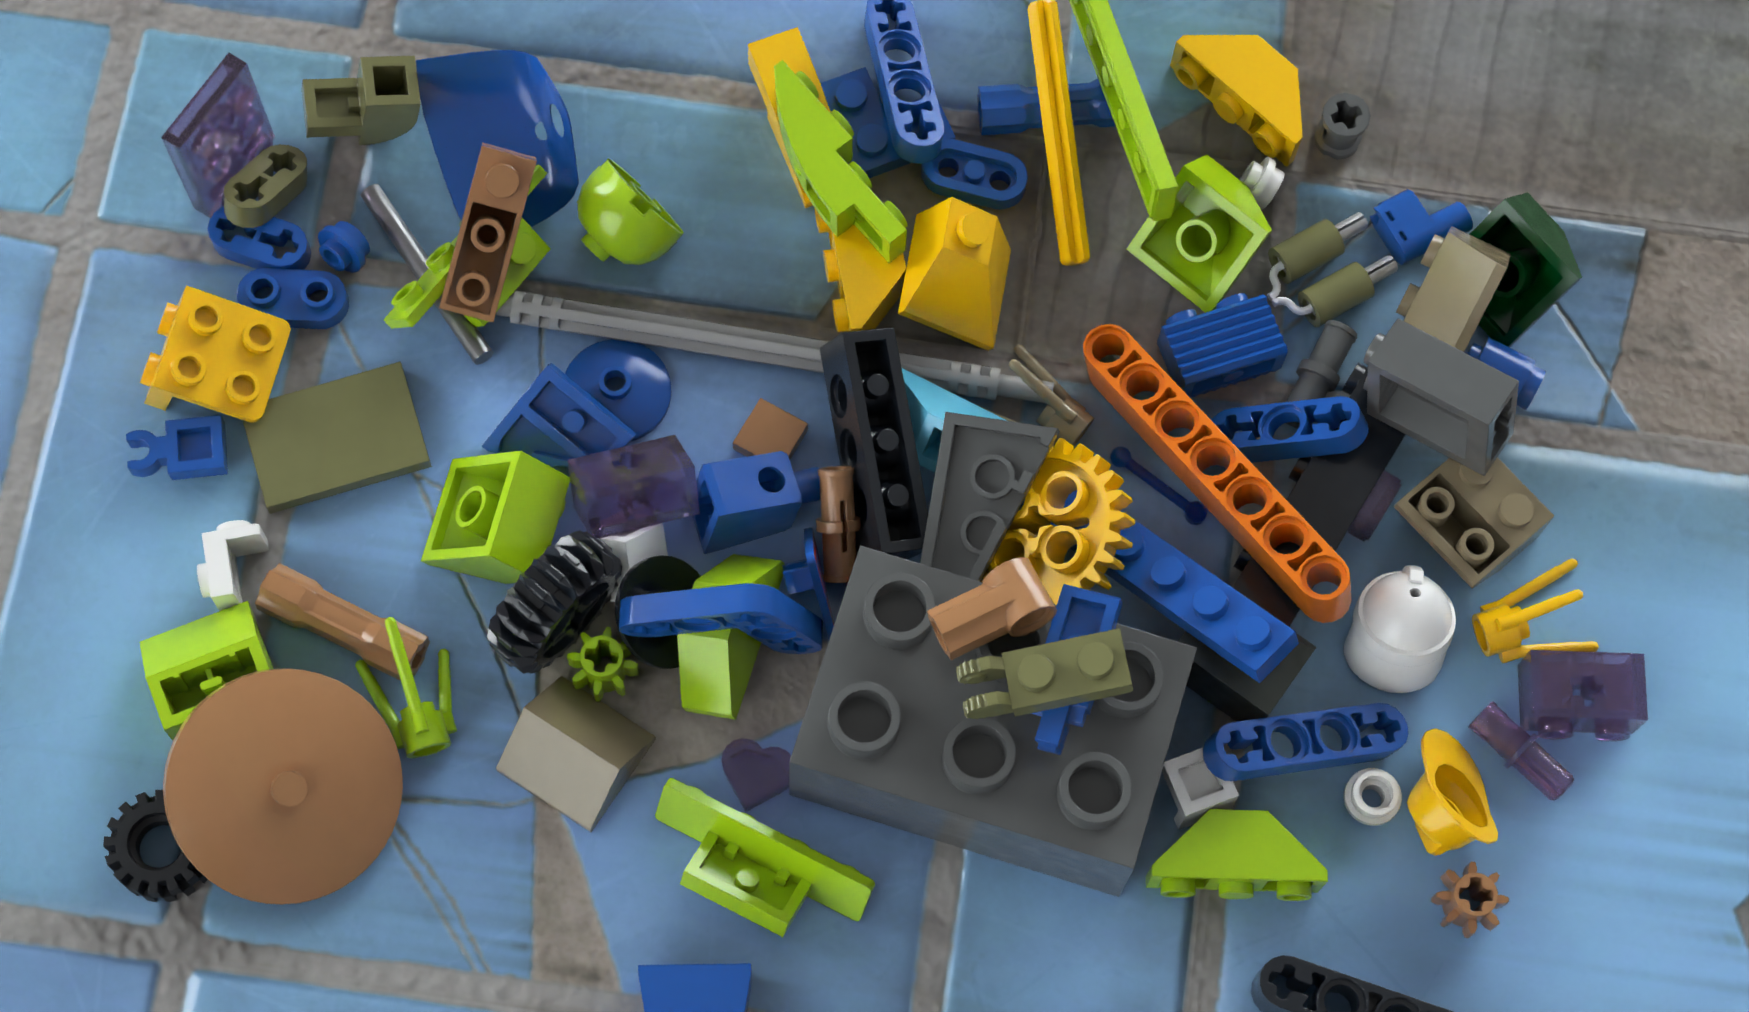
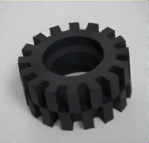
M155 790V796L149 797L145 792L135 795L138 802L133 806H130L127 802L123 803L118 808L123 813L119 820L111 817L107 825L112 833L111 837L104 836L103 847L109 852L108 856H104L108 867L113 870V875L136 896H143L147 901L157 902L158 898H163L167 902L178 901L177 894L183 892L189 896L196 892L193 885L198 880L205 884L208 879L192 865L182 851L173 863L165 867H151L145 864L140 856V844L145 834L157 826H169L165 812L163 790Z

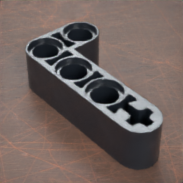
M1285 955L1275 957L1267 962L1256 974L1251 987L1254 1004L1261 1012H1328L1324 1001L1325 995L1331 992L1343 995L1350 1004L1351 1012H1453L1314 963ZM1278 975H1283L1287 978L1286 987L1292 990L1284 999L1276 996L1277 986L1270 983ZM1313 984L1316 986V989L1308 1000L1307 1008H1304L1303 1004L1307 1000L1308 995L1303 993Z

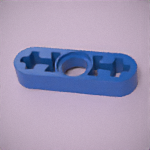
M1345 396L1230 408L1221 411L1211 419L1229 440L1233 439L1231 442L1251 463L1347 453L1356 449L1364 442L1369 429L1368 423L1358 404L1353 399ZM1287 422L1300 423L1297 432L1293 436L1283 440L1273 438L1275 431L1282 424ZM1339 425H1340V429H1339V430L1332 431L1333 429L1338 428Z

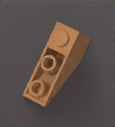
M482 142L442 294L440 309L494 323L536 166V157Z

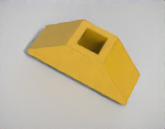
M1183 35L1177 40L1170 67L1174 69L1178 80L1191 90L1197 89L1210 100L1222 119L1231 124L1236 123L1246 131L1263 154L1271 158L1276 157L1288 167L1294 161L1303 137L1298 68L1259 35Z
M815 209L818 232H828L831 249L823 250L828 283L837 281L840 299L832 300L837 332L876 329L901 296L906 272L904 254L902 253L892 262L888 263L855 225H852L837 237Z

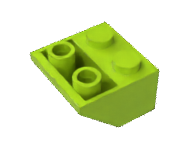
M248 600L139 642L146 681L163 729L172 740H174L181 725L193 709L213 691L238 677L257 671L274 669Z

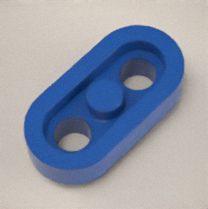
M943 139L938 156L930 162L922 163L921 166L923 182L932 192L992 209L1001 210L1015 206L1021 201L1026 191L1027 170L1018 157L1011 153L956 139ZM944 167H951L957 174L953 177H944L939 173V170ZM995 180H1002L1009 187L1005 190H996L990 183Z
M259 268L246 274L237 287L236 296L239 304L282 318L289 323L290 328L328 329L340 323L349 309V297L343 282L336 275L327 271ZM263 287L273 289L271 295L267 298L259 299L255 297L256 292ZM317 290L328 292L326 298L322 301L314 302L310 300L311 294Z

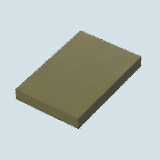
M401 361L268 399L265 412L259 421L250 423L243 420L266 508L270 514L432 467Z

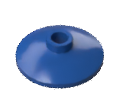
M614 339L597 342L581 351L572 360L565 372L569 378L637 434L632 441L640 439L653 431L668 411L672 393L669 373L662 360L651 349L642 344ZM613 377H620L626 382L624 387L617 391L609 390L605 384Z

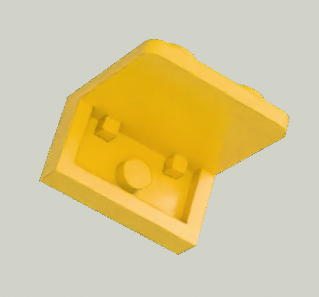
M186 285L178 305L167 302L157 330L158 334L166 336L161 355L150 352L140 380V384L149 386L144 404L166 411L172 397H176L250 423L259 421L265 412L290 335L291 328L289 323L282 318Z

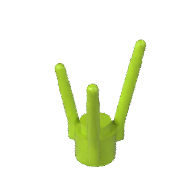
M388 617L385 620V626L408 703V707L400 711L401 721L398 719L366 662L362 659L358 660L355 663V667L389 727L397 749L404 748L407 758L432 755L450 747L449 734L457 731L452 714L449 651L444 648L438 652L439 710H435L432 701H420L397 622L393 617Z

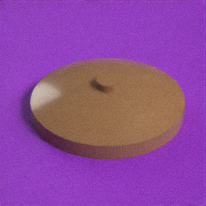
M290 668L262 670L238 677L219 687L203 699L188 715L173 740L168 753L163 780L164 806L171 832L178 846L192 865L209 881L235 896L250 901L280 905L302 903L324 897L343 888L362 874L378 857L393 832L399 815L403 791L402 767L398 749L388 726L376 709L358 692L334 678L316 672Z

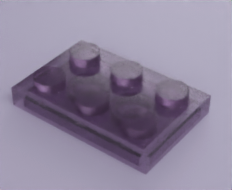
M228 53L166 130L161 139L194 209L211 218L214 212L219 210L221 206H224L223 192L226 183L263 150L273 146L275 135L247 63Z

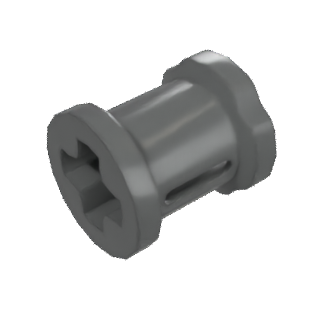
M1349 93L1336 94L1329 98L1323 107L1322 119L1314 133L1315 145L1322 154L1337 160L1346 159L1355 154L1361 142L1362 134L1368 128L1371 117L1369 107L1364 100Z

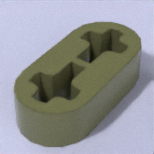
M281 144L270 146L263 150L224 186V213L226 218L234 225L244 228L259 227L269 222L307 186V158L305 154L296 147Z

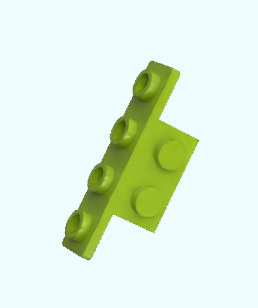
M541 165L535 166L528 195L547 174ZM521 218L497 311L551 250L523 218ZM457 237L451 243L447 242L438 247L428 257L426 265L429 268L417 282L412 281L406 284L393 297L391 304L394 308L384 318L385 323L391 329L413 327L443 294ZM464 315L474 327H482L489 322Z
M669 778L663 787L655 818L701 842L683 872L680 885L781 937H784L807 897L854 921L861 919L875 887L874 880L861 874L854 867L841 864L810 848L801 840L790 838L757 821L753 816L739 812L711 798L696 787L688 786L674 778Z

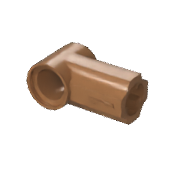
M1020 557L995 567L983 579L982 585L928 610L927 613L943 651L950 660H953L1007 633L1013 637L1033 633L1049 623L1056 615L1057 609L1029 559Z

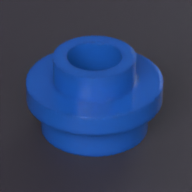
M339 221L334 226H325L318 233L320 255L330 267L337 271L345 270L356 273L365 265V257L370 252V246L365 236L355 226L345 221Z

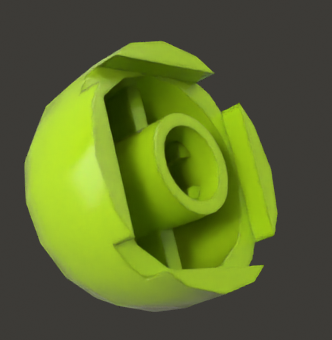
M609 158L591 173L581 187L577 200L578 218L587 231L581 240L603 262L610 256L629 265H643L655 261L667 253L684 232L655 198L652 200L640 189L641 185L630 174Z

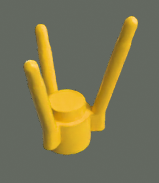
M1568 559L1503 598L1480 606L1481 612L1472 616V625L1477 642L1485 656L1490 657L1498 654L1501 663L1504 664L1525 657L1570 655L1596 652L1599 646L1595 641L1521 645L1523 639L1530 637L1528 620L1581 600L1583 592L1576 589L1521 609L1519 606H1512L1575 569L1578 565L1576 559Z

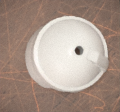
M1408 565L1402 571L1385 573L1373 579L1364 588L1355 604L1353 623L1344 644V656L1350 669L1365 683L1390 693H1408L1428 686L1435 680L1441 670L1447 649L1454 635L1456 615L1450 598L1438 584L1424 576L1423 569L1418 566Z

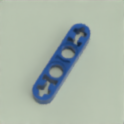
M868 0L864 28L893 147L896 153L906 161L919 164L930 162L941 151L944 124L913 4L910 0ZM886 14H890V18L896 21L895 29L888 30L889 22ZM899 49L907 52L912 58L905 62H896L888 58L885 53L889 50ZM902 89H911L919 93L922 99L916 102H906L899 99L895 92ZM919 121L918 130L922 140L918 139L917 135L911 132L912 122Z
M1387 703L1357 705L1225 724L1205 741L1203 759L1207 768L1216 777L1224 781H1239L1380 761L1399 750L1407 742L1409 732L1405 718L1395 707ZM1321 725L1329 726L1339 734L1342 741L1341 751H1333L1323 743L1320 737ZM1373 725L1377 730H1384L1387 738L1385 739L1382 734L1377 733L1366 735L1361 739L1360 733ZM1272 732H1280L1291 741L1294 751L1292 758H1285L1274 750L1271 744ZM1228 744L1230 749L1238 750L1245 749L1252 744L1253 751L1246 753L1238 760L1235 754H1226L1224 746Z

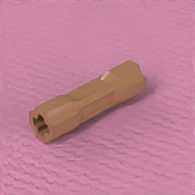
M281 563L274 569L269 570L260 585L259 594L255 601L257 610L293 628H305L361 656L368 665L400 680L385 626L387 618H380L324 590L317 581ZM396 621L412 674L415 676L425 659V654L430 644L429 638Z

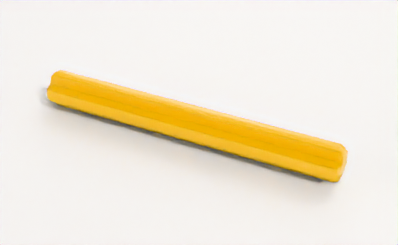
M1037 0L1031 2L1027 10L1059 256L1062 265H1080L1089 261L1090 249L1058 4L1055 0Z

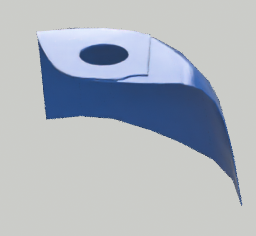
M490 50L416 60L423 115L444 180L460 220H462L482 142L534 156L537 160L536 165H541L547 172L546 176L526 199L522 218L531 227L551 217L573 198L579 184L570 117L558 90L537 57L527 52L516 50ZM552 104L556 106L561 115L564 127L563 137L558 134L551 115ZM539 122L543 123L546 130V140H540L536 135L535 127Z

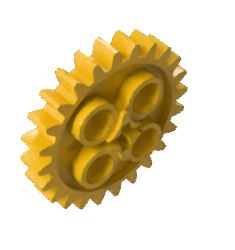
M1059 438L1054 448L1052 446L1025 497L1024 505L1017 512L1009 530H1014V532L1006 533L983 579L995 567L1016 558L1018 554L1025 551L1024 557L1028 558L1055 605L1058 603L1064 584L1086 590H1091L1097 584L1109 590L1112 586L1104 573L1108 568L1123 570L1125 567L1120 560L1114 557L1116 550L1129 549L1133 545L1132 542L1120 535L1121 530L1135 525V519L1125 512H1121L1122 509L1133 502L1132 497L1122 490H1118L1124 483V479L1113 470L1109 471L1111 464L1098 454L1094 456V452L1083 444L1079 443L1074 448L1068 441ZM1077 490L1073 503L1064 508L1068 495ZM1089 523L1088 527H1086V528H1081V529H1075V528H1073V527H1080V526H1083V525H1086V524ZM1077 544V550L1073 558L1064 563L1065 554L1068 549Z

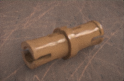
M828 466L818 469L821 517L816 519V531L822 533L823 579L829 583L848 582L857 557L856 531H859L861 528V518L855 516L854 467L852 468L851 466Z

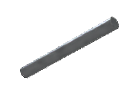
M379 184L368 186L361 193L362 199L417 280H419L429 268L426 265L427 254ZM441 295L434 305L476 365L484 363L493 355L492 349L477 327H474L463 314L439 308Z

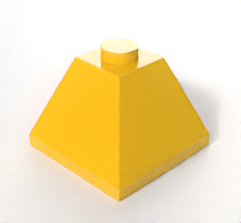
M950 197L916 214L898 314L987 351L993 349L1011 248L998 217L954 197Z

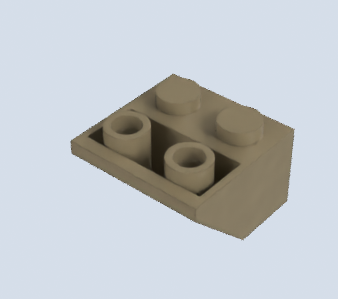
M1498 457L1485 476L1448 458L1394 505V508L1472 589L1500 571L1538 538L1554 517L1549 509Z

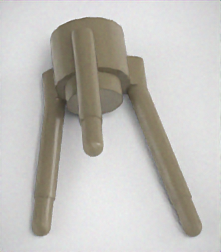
M1016 345L1014 348L1015 353L1029 370L1016 359H1012L1009 362L1010 369L1048 404L1036 422L1041 426L1059 429L1060 432L1053 444V448L1059 438H1063L1075 446L1095 418L1087 413L1086 408L1064 390L1023 345ZM1042 381L1054 382L1053 391ZM985 409V410H987V411H989V412H991V413H993V414H995V415H997V416H999V417H1001V418H1003V419H1005V420H1007V421L1016 422V421L1011 420V419H1009V418H1007V417H1004V416H1002V415H1000V414H997V413L992 412V411H990V410H988V409Z

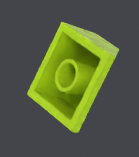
M523 451L452 459L421 562L430 566L504 584L516 583L519 575L531 566L533 560L538 559L544 554L547 547L551 546L558 520L565 509V497L571 477Z

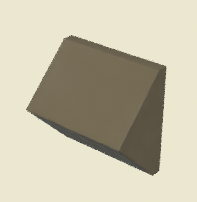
M561 676L523 708L496 770L575 823L592 832L652 746L656 737L601 701L596 702L595 697L583 689L576 690L572 682Z

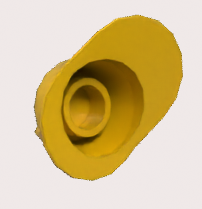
M1436 728L1426 731L1421 739V752L1425 772L1410 791L1407 800L1409 812L1414 819L1415 827L1426 851L1437 856L1448 850L1452 851L1463 848L1475 840L1486 844L1495 843L1498 838V831L1490 813L1480 772L1470 754L1458 740L1447 732Z

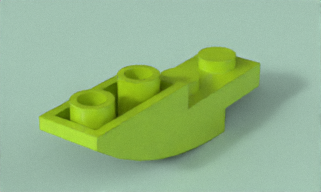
M783 60L774 66L777 116L789 160L804 192L818 214L837 237L852 225H855L888 263L892 262L906 251V227L908 224L905 217L891 201L887 200L885 203H882L871 190L872 183L865 171L856 162H850L853 160L854 132L846 118L835 109L831 112L826 109L817 99L819 98V93L806 74L802 71H798L795 74Z

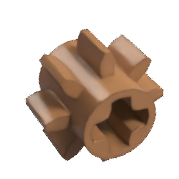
M1472 861L1465 866L1461 878L1454 871L1448 869L1440 877L1448 890L1437 892L1431 898L1432 903L1442 905L1445 917L1440 925L1445 927L1453 923L1461 926L1464 938H1470L1475 934L1478 922L1490 931L1494 929L1500 922L1492 910L1501 908L1509 902L1508 897L1498 895L1494 884L1500 875L1496 872L1487 877L1484 874L1477 873L1476 863ZM1466 889L1469 890L1472 900L1480 901V905L1474 911L1470 910L1468 900L1459 898V895Z

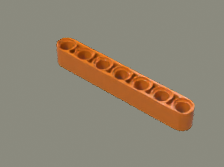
M1104 324L1092 329L1086 335L1083 342V352L1088 376L1093 386L1305 615L1313 621L1321 623L1334 622L1342 618L1348 612L1351 604L1350 572L1345 561L1125 329L1113 324ZM1107 355L1121 356L1114 362H1100ZM1142 391L1155 392V395L1148 399L1139 400L1133 398ZM1176 428L1191 430L1189 434L1183 437L1167 435ZM1219 465L1227 468L1225 472L1219 475L1210 476L1203 473L1210 466ZM1251 503L1264 507L1260 512L1250 515L1238 511L1242 506ZM1285 542L1296 543L1300 546L1299 550L1292 554H1282L1274 550L1278 545ZM1327 581L1338 586L1337 590L1330 594L1322 595L1311 590L1319 582Z

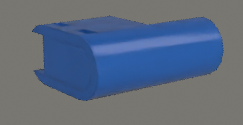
M1409 189L1380 202L1378 206L1374 207L1376 214L1370 216L1371 223L1395 261L1401 265L1425 254L1435 234L1445 238L1451 226L1465 233L1473 228L1471 215L1461 202L1457 201L1428 215L1417 196Z

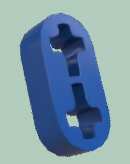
M224 207L214 212L209 219L207 228L209 238L218 254L228 260L255 269L281 268L305 270L310 262L311 249L307 237L299 226L291 222L273 217L262 226L254 228L243 227L245 234L253 239L235 235L232 241L228 242L223 231L225 229L234 230L237 225H234L226 218ZM291 240L296 252H286L282 259L277 257L274 248L266 243L284 247L287 241Z

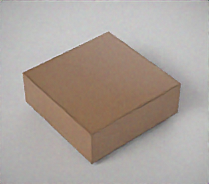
M760 398L734 439L733 449L746 457L783 451L787 453L790 460L808 431V423Z

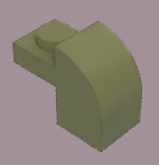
M415 56L360 57L357 78L302 80L301 92L306 138L358 136L359 145H371L395 139L411 130L417 122L421 102Z

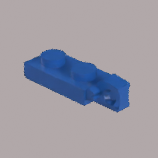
M1064 584L1056 606L1057 612L1052 619L1045 644L1115 629L1122 608L1121 598ZM1094 700L1031 713L1041 716L1035 736V741L1038 742L1037 749L1061 755L1070 724L1083 727L1087 714L1090 715Z

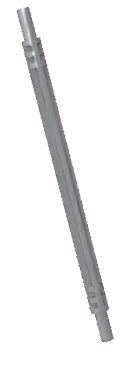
M515 291L514 295H511L496 312V315L510 317V323L819 373H824L819 348L829 342L815 338ZM899 352L903 369L953 394L996 401V396H1004L1046 403L1020 377L1000 374L1001 368ZM1042 381L1053 391L1054 382Z

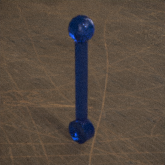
M1120 446L1111 451L1110 460L1114 466L1118 468L1126 467L1185 511L1184 517L1188 523L1199 525L1204 522L1208 510L1202 502L1188 501L1133 460L1128 448Z

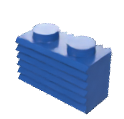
M1245 293L1231 295L1220 301L1216 305L1217 309L1199 315L1195 309L1183 310L1166 320V325L1161 327L1157 345L1170 377L1189 397H1196L1199 394L1216 391L1230 384L1235 385L1240 381H1247L1250 378H1256L1281 369L1288 349L1284 343L1283 335L1280 333L1279 326L1276 324L1275 316L1272 314L1271 306L1268 304L1267 297L1264 294L1248 299Z

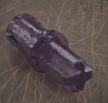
M1494 701L1468 726L1469 729L1485 740L1507 761L1503 766L1507 769L1511 766L1516 768L1549 800L1555 801L1559 799L1574 781L1573 775L1535 742L1539 736L1535 733L1530 736L1508 717Z

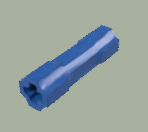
M1098 79L1090 83L1068 84L1073 126L1089 124L1098 127L1115 126ZM1020 84L978 86L977 103L981 135L1022 133L1029 128H1043L1037 86L1025 87Z

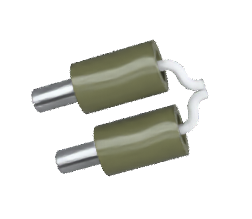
M1359 212L1336 225L1328 219H1323L1268 250L1269 261L1272 265L1269 278L1273 289L1267 296L1274 307L1285 305L1293 313L1305 315L1314 327H1320L1327 320H1332L1372 298L1375 293L1373 284L1397 272L1398 265L1390 255L1365 268L1358 262H1352L1300 291L1297 297L1300 307L1287 297H1277L1281 291L1278 277L1284 283L1290 284L1330 262L1345 252L1344 241L1368 227L1367 219Z

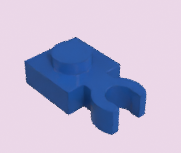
M221 415L165 421L166 436L156 437L153 433L146 430H134L126 434V441L131 448H149V453L144 459L127 461V468L134 476L147 477L153 475L162 466H167V472L172 480L228 474L225 421Z

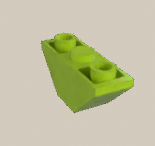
M732 554L696 579L692 589L754 583L769 585L779 590L784 571L782 565L785 563L780 560ZM738 628L678 634L682 708L687 712L736 720L761 642Z
M1209 809L1152 864L1146 875V888H1160L1162 896L1173 898L1192 897L1196 895V889L1218 890L1219 897L1224 899H1248L1254 897V891L1276 892V898L1279 900L1304 901L1311 899L1312 893H1318L1328 882V870L1269 811Z

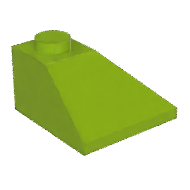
M1207 154L1185 164L1175 177L1178 189L1172 217L1153 221L1152 218L1148 217L1126 249L1205 313L1216 309V305L1223 300L1272 231L1249 187Z

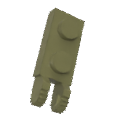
M1120 628L1001 653L1002 657L985 656L976 660L971 659L956 666L957 679L960 683L978 684L1001 678L1007 679L1009 692L993 691L972 696L963 701L964 715L967 719L971 718V720L985 719L986 717L1014 713L1016 717L1122 695L1133 691Z

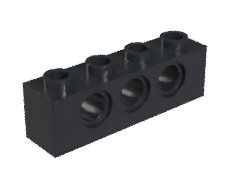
M892 327L842 332L819 349L840 466L854 467L855 516L861 518V528L859 531H856L857 554L861 545L900 558L910 559L922 553L928 510L895 329Z

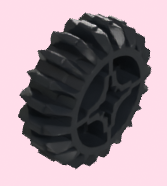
M579 530L561 537L555 545L548 546L544 554L538 559H534L531 566L519 575V579L514 586L507 590L505 599L497 605L496 614L490 619L487 640L490 642V646L498 653V656L510 667H516L523 674L528 672L532 674L550 666L555 658L562 657L572 644H576L581 636L580 634L589 630L595 618L602 614L601 610L612 599L611 593L618 587L617 580L621 576L623 566L620 564L621 560L611 552L612 548L600 538L596 539L587 531L582 532Z

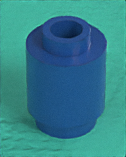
M1489 337L1483 347L1473 342L1467 353L1468 355L1519 380L1517 406L1527 410L1546 371L1534 366L1535 359Z

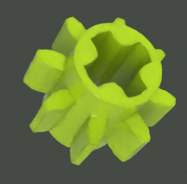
M606 627L603 635L592 638L587 633L582 632L580 634L583 644L581 652L567 654L568 664L573 668L582 669L572 678L574 688L577 690L588 685L594 691L596 702L601 701L603 693L614 690L623 697L626 695L623 682L625 676H637L639 674L638 663L632 660H624L631 655V652L623 641L619 644L612 637L611 627ZM602 657H611L612 663L606 665L605 672L595 671L594 665H599Z

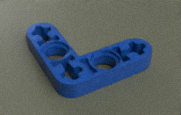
M754 583L733 584L636 595L620 600L619 631L630 636L659 637L738 628L772 650L780 653L810 654L822 649L823 620L769 585Z

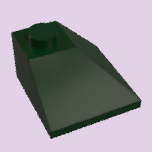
M1528 192L1505 198L1469 234L1511 254L1508 267L1478 324L1491 339L1508 347H1511L1582 278L1565 232Z

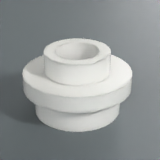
M1266 157L1260 164L1252 161L1240 178V181L1249 187L1260 209H1264L1271 202L1285 175L1283 171L1275 167L1276 161L1270 157Z
M1366 768L1356 772L1349 779L1344 789L1343 798L1347 811L1355 820L1365 825L1378 826L1387 823L1397 814L1402 803V792L1398 782L1391 774L1378 768ZM1367 789L1376 791L1381 797V805L1378 807L1368 806L1363 801L1362 792Z

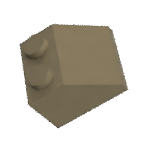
M1453 226L1450 227L1445 238L1435 234L1420 264L1430 269L1421 287L1412 283L1409 284L1396 313L1405 317L1404 322L1464 352L1508 267L1511 254Z

